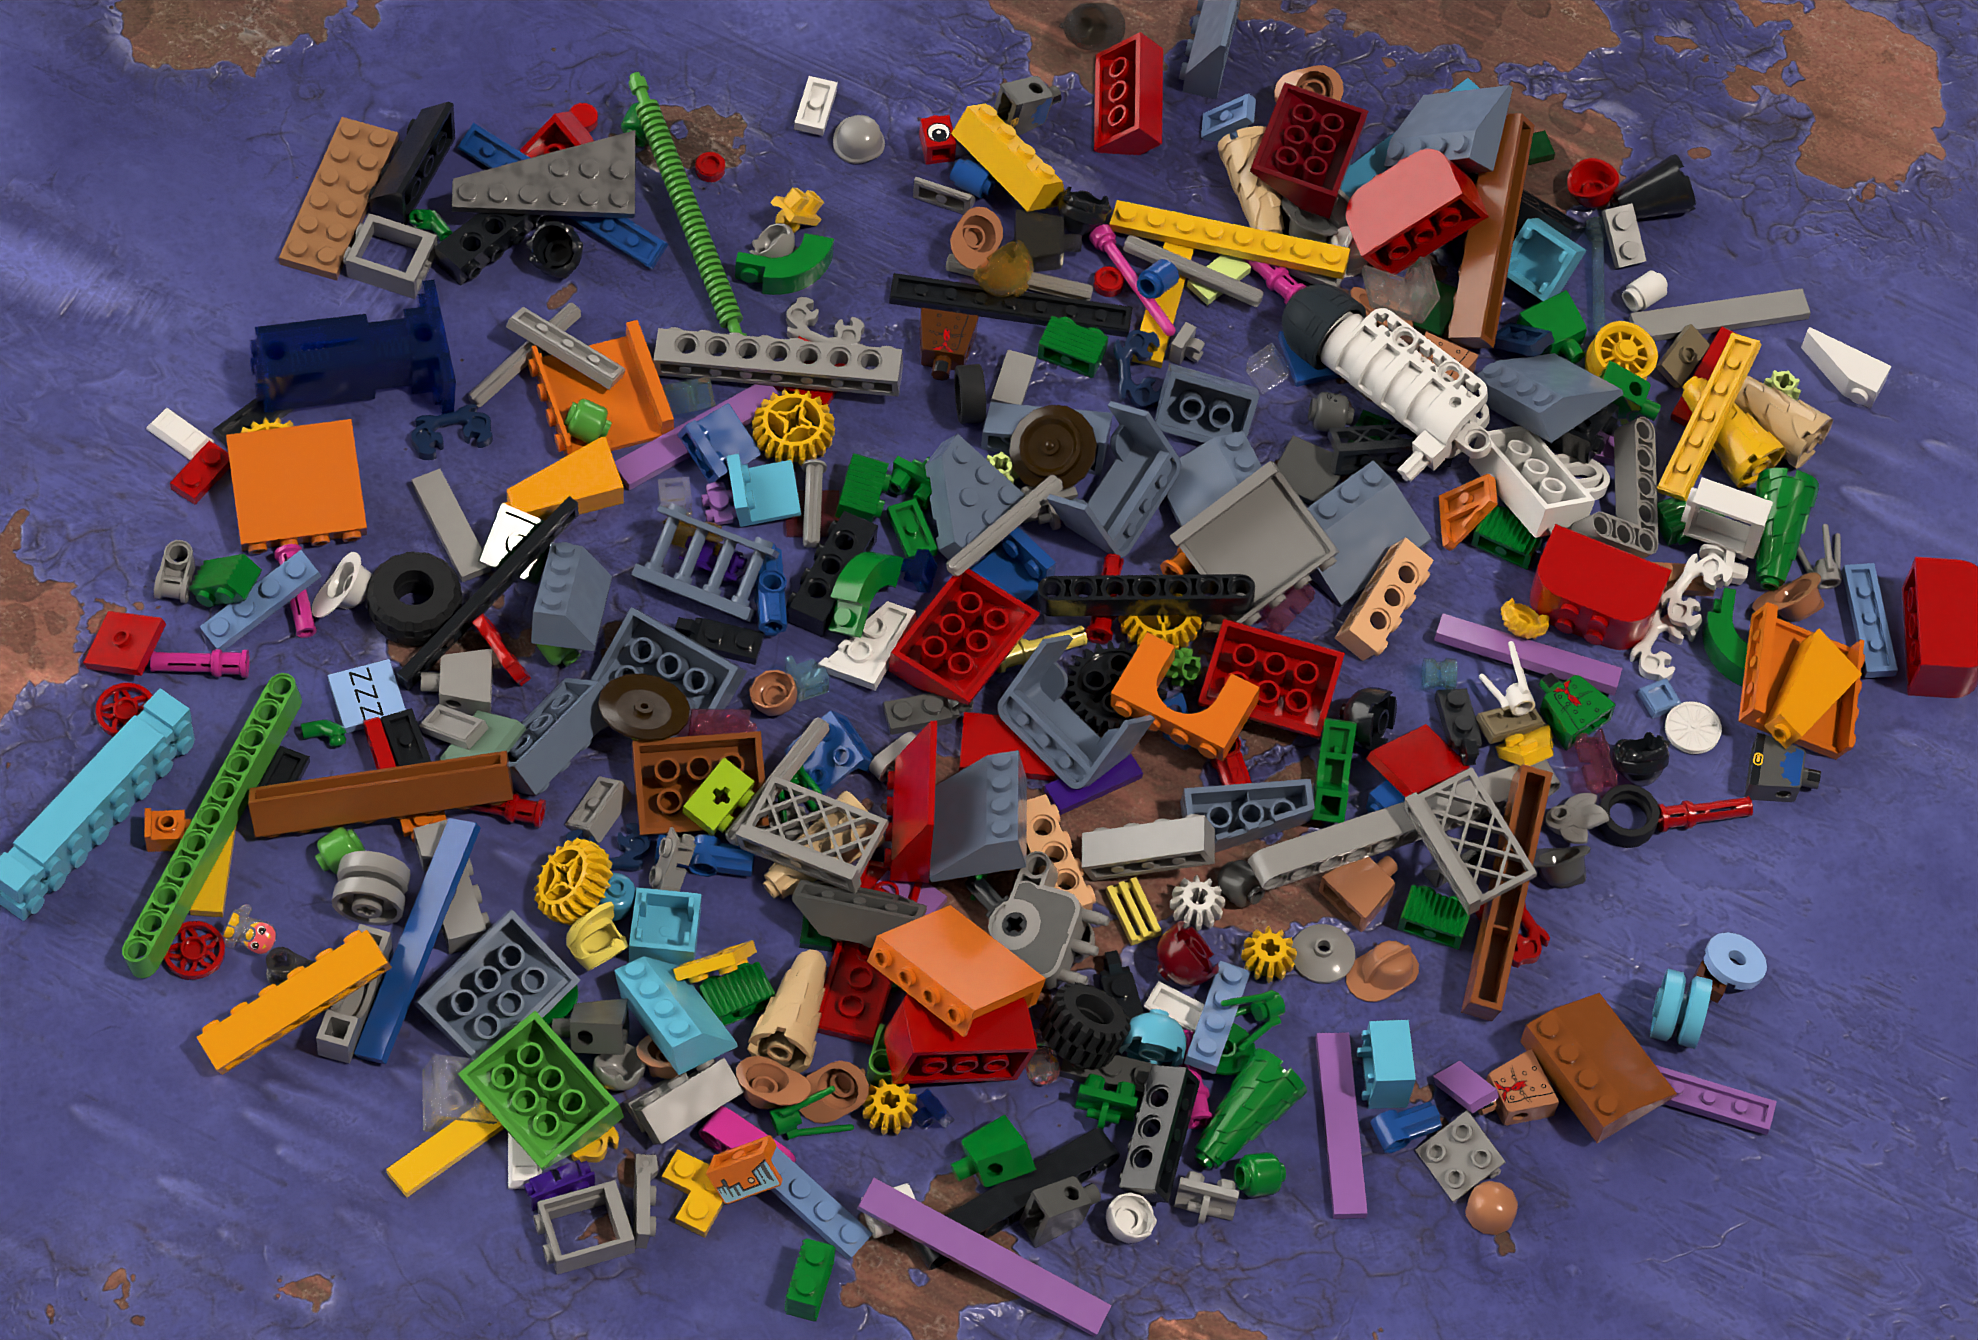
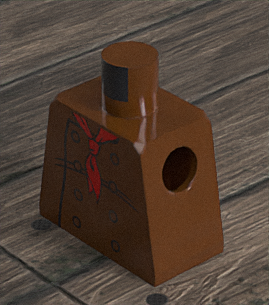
M921 308L919 327L921 364L932 367L931 376L934 379L940 381L947 380L950 376V370H955L958 365H966L976 339L979 316Z

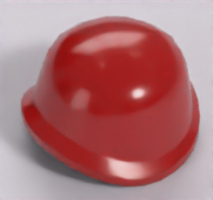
M1587 158L1578 162L1569 171L1567 177L1569 193L1574 196L1580 205L1586 208H1598L1607 204L1612 199L1615 188H1617L1620 182L1616 169L1609 163L1597 158Z

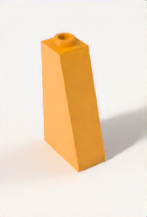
M606 437L596 439L508 488L507 502L503 504L544 521L569 496L578 502L579 515L623 504L624 487Z
M1820 628L1799 644L1764 725L1773 738L1785 749L1799 740L1862 675Z

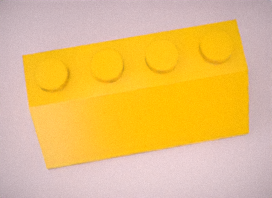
M986 103L967 106L951 134L1027 212L1057 207L1059 202L1058 195L1064 191L1063 181L1055 174L1054 169L1044 163L1035 154V150L1030 145L1024 143L1016 134L1015 129L1006 124L997 115V111Z

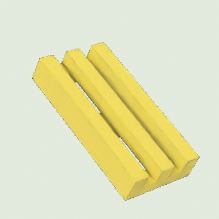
M1137 877L1131 878L1130 882L1127 883L1125 881L1119 882L1116 887L1110 885L1106 888V894L1131 946L1161 936L1162 930ZM1130 890L1133 891V894H1134V896H1135V898H1136V900H1137V902H1138V904H1139V906H1140V908H1141V910H1142V913H1143V915H1144V917H1145V919H1146V921H1147V923H1148V925H1149V927H1150V929H1151V931H1149V932H1148V929H1147V927H1146V925H1145V923H1144V921H1143V919H1142V917H1141V915H1140V913H1139V910H1138V908H1137V906H1136V904H1135V902H1134V900H1133V898H1132V896H1131V894H1130ZM1122 893L1141 933L1140 935H1136L1118 894Z

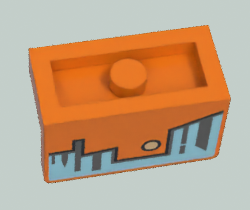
M771 1135L713 1156L706 1175L725 1204L739 1201L781 1185L783 1179L771 1161L777 1146Z

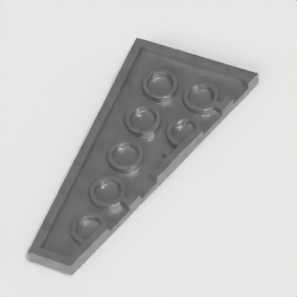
M635 130L454 178L452 183V212L634 218Z

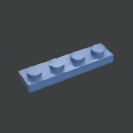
M300 550L256 583L245 601H238L237 603L234 602L227 605L202 624L200 628L216 649H221L223 652L322 576L303 551Z
M1875 564L1844 565L1842 575L1856 640H1864L1863 654L1865 655V661L1862 666L1864 678L1895 676L1898 669Z
M1223 961L1219 962V973L1214 976L1184 1064L1212 1074L1216 1073L1239 1005L1223 1007L1220 1003L1222 1000L1242 997L1251 973L1249 970Z
M776 1146L771 1161L783 1181L780 1186L770 1190L828 1243L836 1247V1250L849 1261L873 1233Z

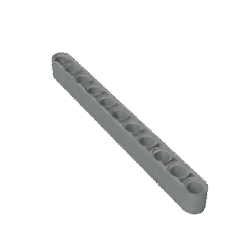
M1547 759L1531 765L1532 767L1553 773L1548 796L1555 793L1561 787V783ZM1514 765L1478 777L1500 813L1506 809L1512 778L1520 768V765ZM1470 780L1457 785L1455 794L1473 798L1475 787ZM1478 794L1477 800L1483 801ZM1434 796L1427 800V803L1432 810L1445 813L1449 799ZM1453 800L1449 814L1467 819L1471 805ZM1404 802L1263 848L1254 853L1248 859V863L1264 890H1271L1421 840L1422 838L1405 812ZM1475 806L1471 820L1478 821L1492 815L1488 809ZM1437 818L1439 823L1442 824L1443 819ZM1446 821L1444 831L1463 825Z

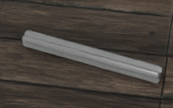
M1129 235L1124 243L1123 250L1153 264L1160 259L1169 260L1176 266L1179 275L1249 305L1258 307L1263 299L1264 292L1260 289L1138 237Z
M949 254L946 261V270L1061 297L1090 301L1093 293V286L996 263L989 262L982 269L972 270L961 265L953 254Z
M568 303L548 322L565 332L581 317V310L574 303ZM527 340L469 392L468 400L470 403L476 404L477 408L483 406L528 365V360L532 359V346H535V344ZM537 346L538 352L541 353L543 349Z
M1050 475L952 557L946 563L948 572L952 573L955 577H959L1048 502L1047 497L1049 494L1056 495L1062 490L1063 486L1060 478Z
M817 717L808 726L725 832L726 839L735 846L739 845L736 833L741 823L745 825L771 776L774 775L790 782L829 732V724L826 721ZM776 787L771 796L772 803L783 789Z

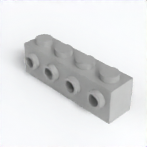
M1190 814L1185 816V818L1174 820L1157 819L1153 823L1147 824L1128 823L1124 827L1112 829L1101 827L1096 828L1092 832L1082 833V869L1092 881L1215 864V828L1205 815Z

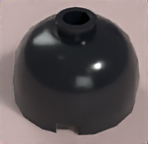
M1376 687L1364 688L1355 692L1348 702L1342 704L1339 713L1340 720L1357 723L1354 739L1356 746L1372 751L1387 743L1388 738L1382 737L1387 728L1393 729L1397 713L1396 697L1391 696L1392 691Z

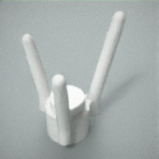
M1509 641L1508 646L1518 683L1510 685L1506 689V696H1503L1484 674H1480L1479 679L1498 699L1503 710L1511 709L1512 714L1521 716L1531 712L1536 704L1528 688L1513 641Z

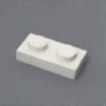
M812 76L808 77L795 119L794 130L823 136L837 92L838 82Z

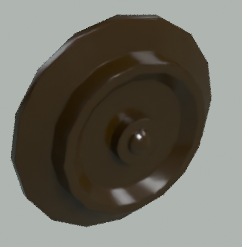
M1048 405L1033 410L1019 422L1011 437L1009 454L1014 471L1025 484L1035 489L1050 475H1055L1062 481V490H1066L1075 486L1088 474L1095 462L1097 442L1093 427L1081 413L1068 406Z
M628 674L611 680L601 690L598 702L602 718L613 730L629 738L643 741L665 740L679 734L688 724L690 707L686 696L674 684L660 677L647 674Z

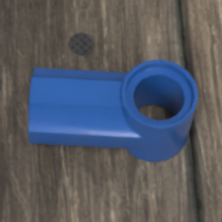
M1430 1101L1399 1113L1396 1110L1385 1111L1370 1122L1384 1153L1397 1152L1406 1147L1411 1140L1438 1131L1442 1126L1440 1114L1436 1106Z

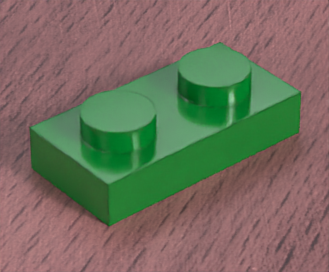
M916 498L887 507L888 518L908 564L937 555L938 548Z

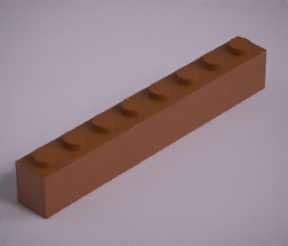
M1522 113L1506 115L1494 170L1492 172L1479 173L1478 180L1475 182L1489 217L1470 228L1467 237L1464 239V256L1458 271L1459 282L1457 292L1453 297L1454 309L1452 320L1448 325V338L1464 349L1494 348L1535 127Z
M507 751L253 787L249 788L248 805L255 837L265 836L273 838L282 833L295 831L307 833L316 828H338L357 822L369 824L376 822L378 819L391 817L403 819L418 813L436 814L442 810L453 808L464 810L475 805L487 803L499 805L508 800H513V782Z
M1522 764L1512 778L1504 820L1533 866L1553 773ZM1500 835L1497 850L1506 851L1508 841L1505 836ZM1510 848L1509 853L1515 854L1513 849ZM1495 856L1492 871L1500 872L1503 858ZM1507 859L1503 874L1517 877L1526 872L1520 862ZM1490 878L1488 891L1495 888L1497 878ZM1501 880L1500 885L1507 881ZM1530 880L1485 903L1461 1013L1493 1021L1502 1011Z

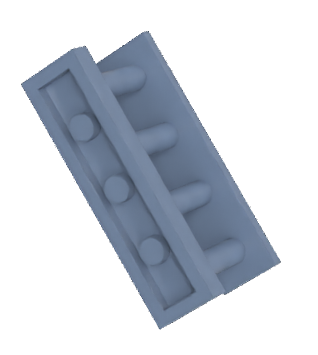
M672 503L669 504L668 508L659 505L657 511L668 516L650 562L647 561L645 567L636 563L631 575L752 623L756 611L749 608L750 601H748L765 556L768 555L778 559L780 553L772 549L774 543L760 537H756L755 541H751L686 515L687 509ZM681 521L696 527V531L679 573L675 572L672 578L662 574L664 570L662 564L678 524ZM709 532L724 538L725 541L708 584H704L701 589L691 585L693 579L690 577ZM740 544L753 549L754 552L737 595H733L732 599L729 600L720 596L721 590L719 588L736 545Z

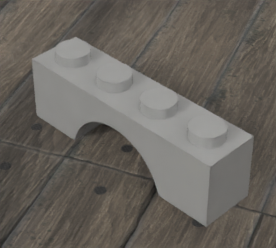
M448 819L413 828L414 842L423 871H428ZM470 858L467 861L457 886L456 894L451 901L441 926L449 954L468 950L491 927L487 912L481 913L478 905L482 903L478 884L472 885L470 876L474 875Z
M359 924L357 930L361 932L368 930L389 961L392 953L391 932ZM383 974L334 1004L331 1009L326 1010L316 1037L318 1055L350 1064Z

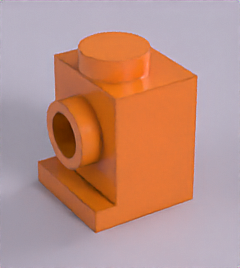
M145 808L144 837L147 852L175 851L192 821V819H186L185 810L152 811L151 808Z

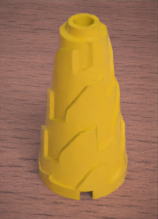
M1697 376L1689 379L1682 387L1684 389L1682 396L1692 413L1708 383V380L1698 378ZM1735 402L1712 447L1721 460L1723 469L1738 488H1745L1755 483L1758 474L1767 467L1774 468L1786 452V448L1770 431L1766 432L1748 412L1744 413Z

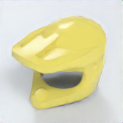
M612 902L601 904L593 908L585 916H581L572 924L566 935V946L574 958L587 971L594 969L629 947L625 936L619 933L612 921L614 918V904Z

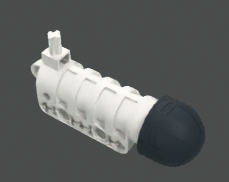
M1329 284L1310 285L1299 290L1290 298L1283 311L1282 327L1285 340L1291 350L1317 370L1330 368L1418 436L1412 442L1413 454L1397 470L1404 480L1411 482L1426 466L1435 470L1445 458H1453L1460 452L1473 459L1484 458L1491 451L1490 434L1485 430L1490 420L1489 408L1486 405L1488 392L1486 384L1475 374L1392 311L1386 308H1379L1372 311L1366 317L1365 307L1336 286ZM1385 320H1387L1388 328L1384 325H1380L1379 327H1377V321L1383 323ZM1404 335L1410 336L1413 342L1408 346L1400 337ZM1431 355H1433L1434 363H1432L1426 357H1430ZM1454 370L1459 374V377L1454 381L1445 372ZM1477 390H1479V397L1474 395L1472 392H1476ZM1479 411L1481 412V418H1480V419H1479L1478 417H1476V414H1477ZM1476 437H1481L1486 441L1484 447L1480 449H1473L1469 444Z

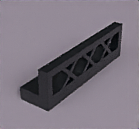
M1401 423L1329 428L1327 436L1334 449L1331 469L1334 475L1355 474L1371 461H1374L1384 472L1397 471L1413 454L1412 442L1418 436ZM1398 434H1407L1413 438L1404 439L1398 436ZM1369 436H1378V437H1380V438H1382V439H1384V440H1382V441H1375V440H1373V439H1371V438H1368V437H1369ZM1339 438H1349L1355 442L1341 443ZM1445 458L1437 468L1451 467L1453 458Z

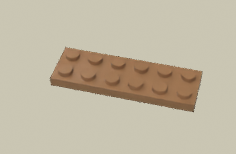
M341 117L279 256L280 265L337 281L344 266L343 258L345 251L349 246L352 247L357 227L363 222L369 209L368 195L373 186H378L381 181L382 170L389 163L398 143V132Z

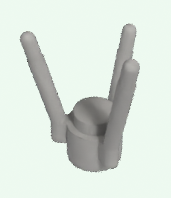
M1823 524L1825 558L1817 560L1815 562L1816 566L1812 568L1800 544L1797 555L1807 574L1815 572L1821 576L1818 588L1831 589L1840 585L1842 580L1840 570L1841 535L1836 533L1834 536L1833 560L1829 527L1827 524Z

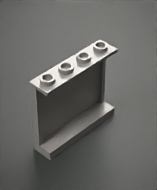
M1269 461L1170 535V538L1176 546L1181 548L1199 574H1243L1253 579L1255 582V598L1252 610L1246 614L1230 615L1234 622L1251 626L1261 618L1259 612L1269 605L1271 609H1274L1287 598L1284 593L1292 587L1298 591L1312 580L1309 575L1319 568L1324 572L1335 564L1337 560L1334 556L1340 553L1273 461ZM1236 593L1239 596L1245 595L1244 593Z

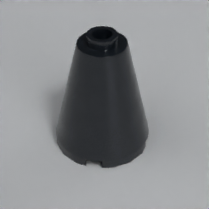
M1674 154L1667 157L1615 191L1613 194L1614 199L1610 200L1611 208L1633 203L1636 219L1695 210L1696 200L1688 175L1685 176L1679 170L1684 165L1678 155Z

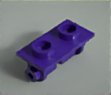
M689 536L687 538L685 543L686 548H689L693 538L692 536ZM706 539L694 569L698 571L706 569L712 572L722 546L718 555H715L713 553L717 543ZM734 550L722 581H737L745 575V572L738 570H743L747 563V558L743 557L742 552ZM687 551L681 554L678 559L684 561Z
M576 1160L558 1167L557 1172L561 1179L555 1181L551 1171L529 1178V1182L524 1184V1189L527 1196H531L532 1211L538 1210V1201L595 1186L594 1171L591 1172L587 1160L583 1162Z

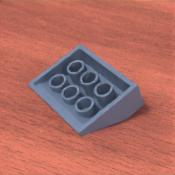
M1198 0L1197 11H1201L1200 17L1194 16L1191 33L1195 34L1194 40L1188 39L1185 56L1190 58L1188 63H1182L1179 79L1184 80L1183 92L1217 99L1241 0Z
M1507 85L1423 95L1390 139L1384 167L1389 169L1401 159L1419 150L1434 149L1443 153L1465 174L1492 172L1513 87Z
M1555 353L1498 360L1488 364L1481 372L1476 374L1486 384L1488 392L1486 405L1489 409L1550 443L1623 395L1622 389Z
M1244 431L1214 437L1180 458V473L1165 496L1180 528L1262 467Z
M1371 461L1308 507L1311 514L1340 552L1334 556L1337 560L1335 564L1324 572L1318 568L1309 576L1341 608L1364 591L1392 545L1405 537L1420 549L1431 542L1432 538L1394 480L1374 461Z
M631 607L591 680L599 681L605 687L611 680L623 675L647 674L660 677L674 684L686 696L690 707L688 724L679 734L672 737H686L707 734L733 698L747 670L648 614Z
M1019 750L987 755L935 786L934 830L930 862L931 882L1026 867L1027 777Z
M511 909L496 921L413 1004L440 1032L474 1061L532 1012L536 1011L543 1018L581 980Z

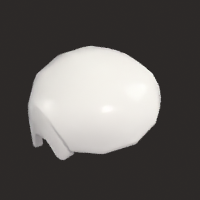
M1132 1192L1118 1195L1109 1204L1106 1211L1108 1230L1116 1239L1125 1243H1137L1151 1235L1157 1219L1153 1214L1150 1203L1143 1196Z

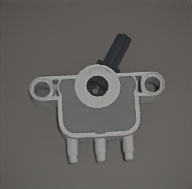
M1035 851L1026 856V867L1020 868L1010 898L1007 895L1002 898L984 877L981 880H977L975 878L976 875L967 877L965 887L988 911L985 915L989 919L988 929L990 936L1044 976L1046 981L1043 989H1053L1059 987L1064 982L1072 984L1077 982L1087 985V976L1070 970L1076 953L1092 956L1098 955V946L1081 939L1087 923L1108 926L1110 918L1109 916L1102 915V913L1085 909L1074 894L1054 888L1058 879V871L1045 853ZM1046 866L1042 874L1034 875L1038 867ZM1020 927L1022 930L1017 933L1015 929Z

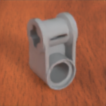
M174 540L166 546L160 570L155 580V599L168 597L180 599L181 603L186 604L188 602L191 592L189 585L192 584L195 570L193 550L188 542ZM179 557L186 558L184 561L181 562L174 561L176 558Z

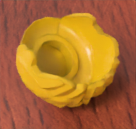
M1513 598L1506 601L1501 607L1503 625L1514 636L1536 639L1546 634L1549 627V616L1543 614L1539 616L1529 606L1514 604Z

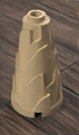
M1253 126L1236 130L1238 137L1232 140L1230 133L1218 142V151L1250 228L1283 234L1282 230L1285 228L1281 210V194L1250 172L1267 127Z
M1750 376L1746 377L1735 400L1737 406L1744 413L1748 412L1766 432L1770 431L1786 448L1783 458L1796 469L1802 467L1815 454L1814 447L1817 443L1820 445L1823 443L1833 424V419L1827 414L1818 411L1800 399H1793L1775 387L1770 388Z
M848 791L842 792L836 799L867 811ZM840 811L827 815L830 827L849 821L847 815ZM823 817L813 821V824L807 829L809 835L827 829ZM867 822L855 828L861 839L872 835L877 826ZM852 828L834 834L838 847L856 841ZM802 833L796 840L806 837L805 834ZM830 836L812 842L814 850L821 853L834 849ZM882 836L876 848L885 842L884 836ZM858 847L842 853L841 856L844 862L851 864L859 859L862 854ZM775 862L764 875L766 881L763 883V886L774 899L777 896L783 899L790 894L793 895L800 880H809L813 883L818 879Z
M812 949L801 952L791 968L785 973L775 997L770 998L764 1014H761L750 1035L747 1049L751 1056L768 1057L798 1073L809 1068L817 1044L815 1038L821 1018L819 1010L826 989L823 986L827 966L822 953Z

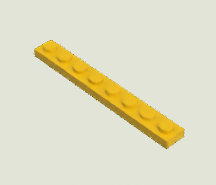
M1120 200L1116 201L1109 224L1113 232L1338 279L1344 278L1350 257V248Z

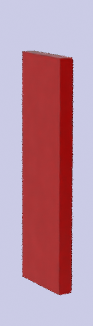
M869 860L860 877V887L889 893L881 887L890 886L895 890V894L899 895V889L895 883L891 881L877 883L887 871H890V868L884 867L883 862ZM915 882L908 896L909 899L914 900L916 903L918 902L923 882ZM837 941L823 986L826 989L819 1010L821 1018L817 1033L873 1045L878 1027L883 1021L893 981L867 962L872 948L865 947L856 942Z

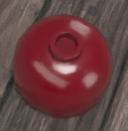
M1179 921L1161 936L1157 944V958L1160 963L1157 965V969L1166 981L1173 980L1176 984L1185 987L1198 986L1219 973L1218 963L1212 966L1209 958L1214 954L1202 936L1192 926L1186 930L1182 927L1185 922Z

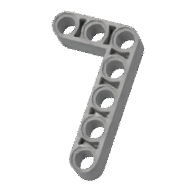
M1639 417L1618 427L1614 431L1616 517L1598 511L1575 522L1571 530L1640 558H1646L1658 550L1656 442L1653 424L1646 417Z

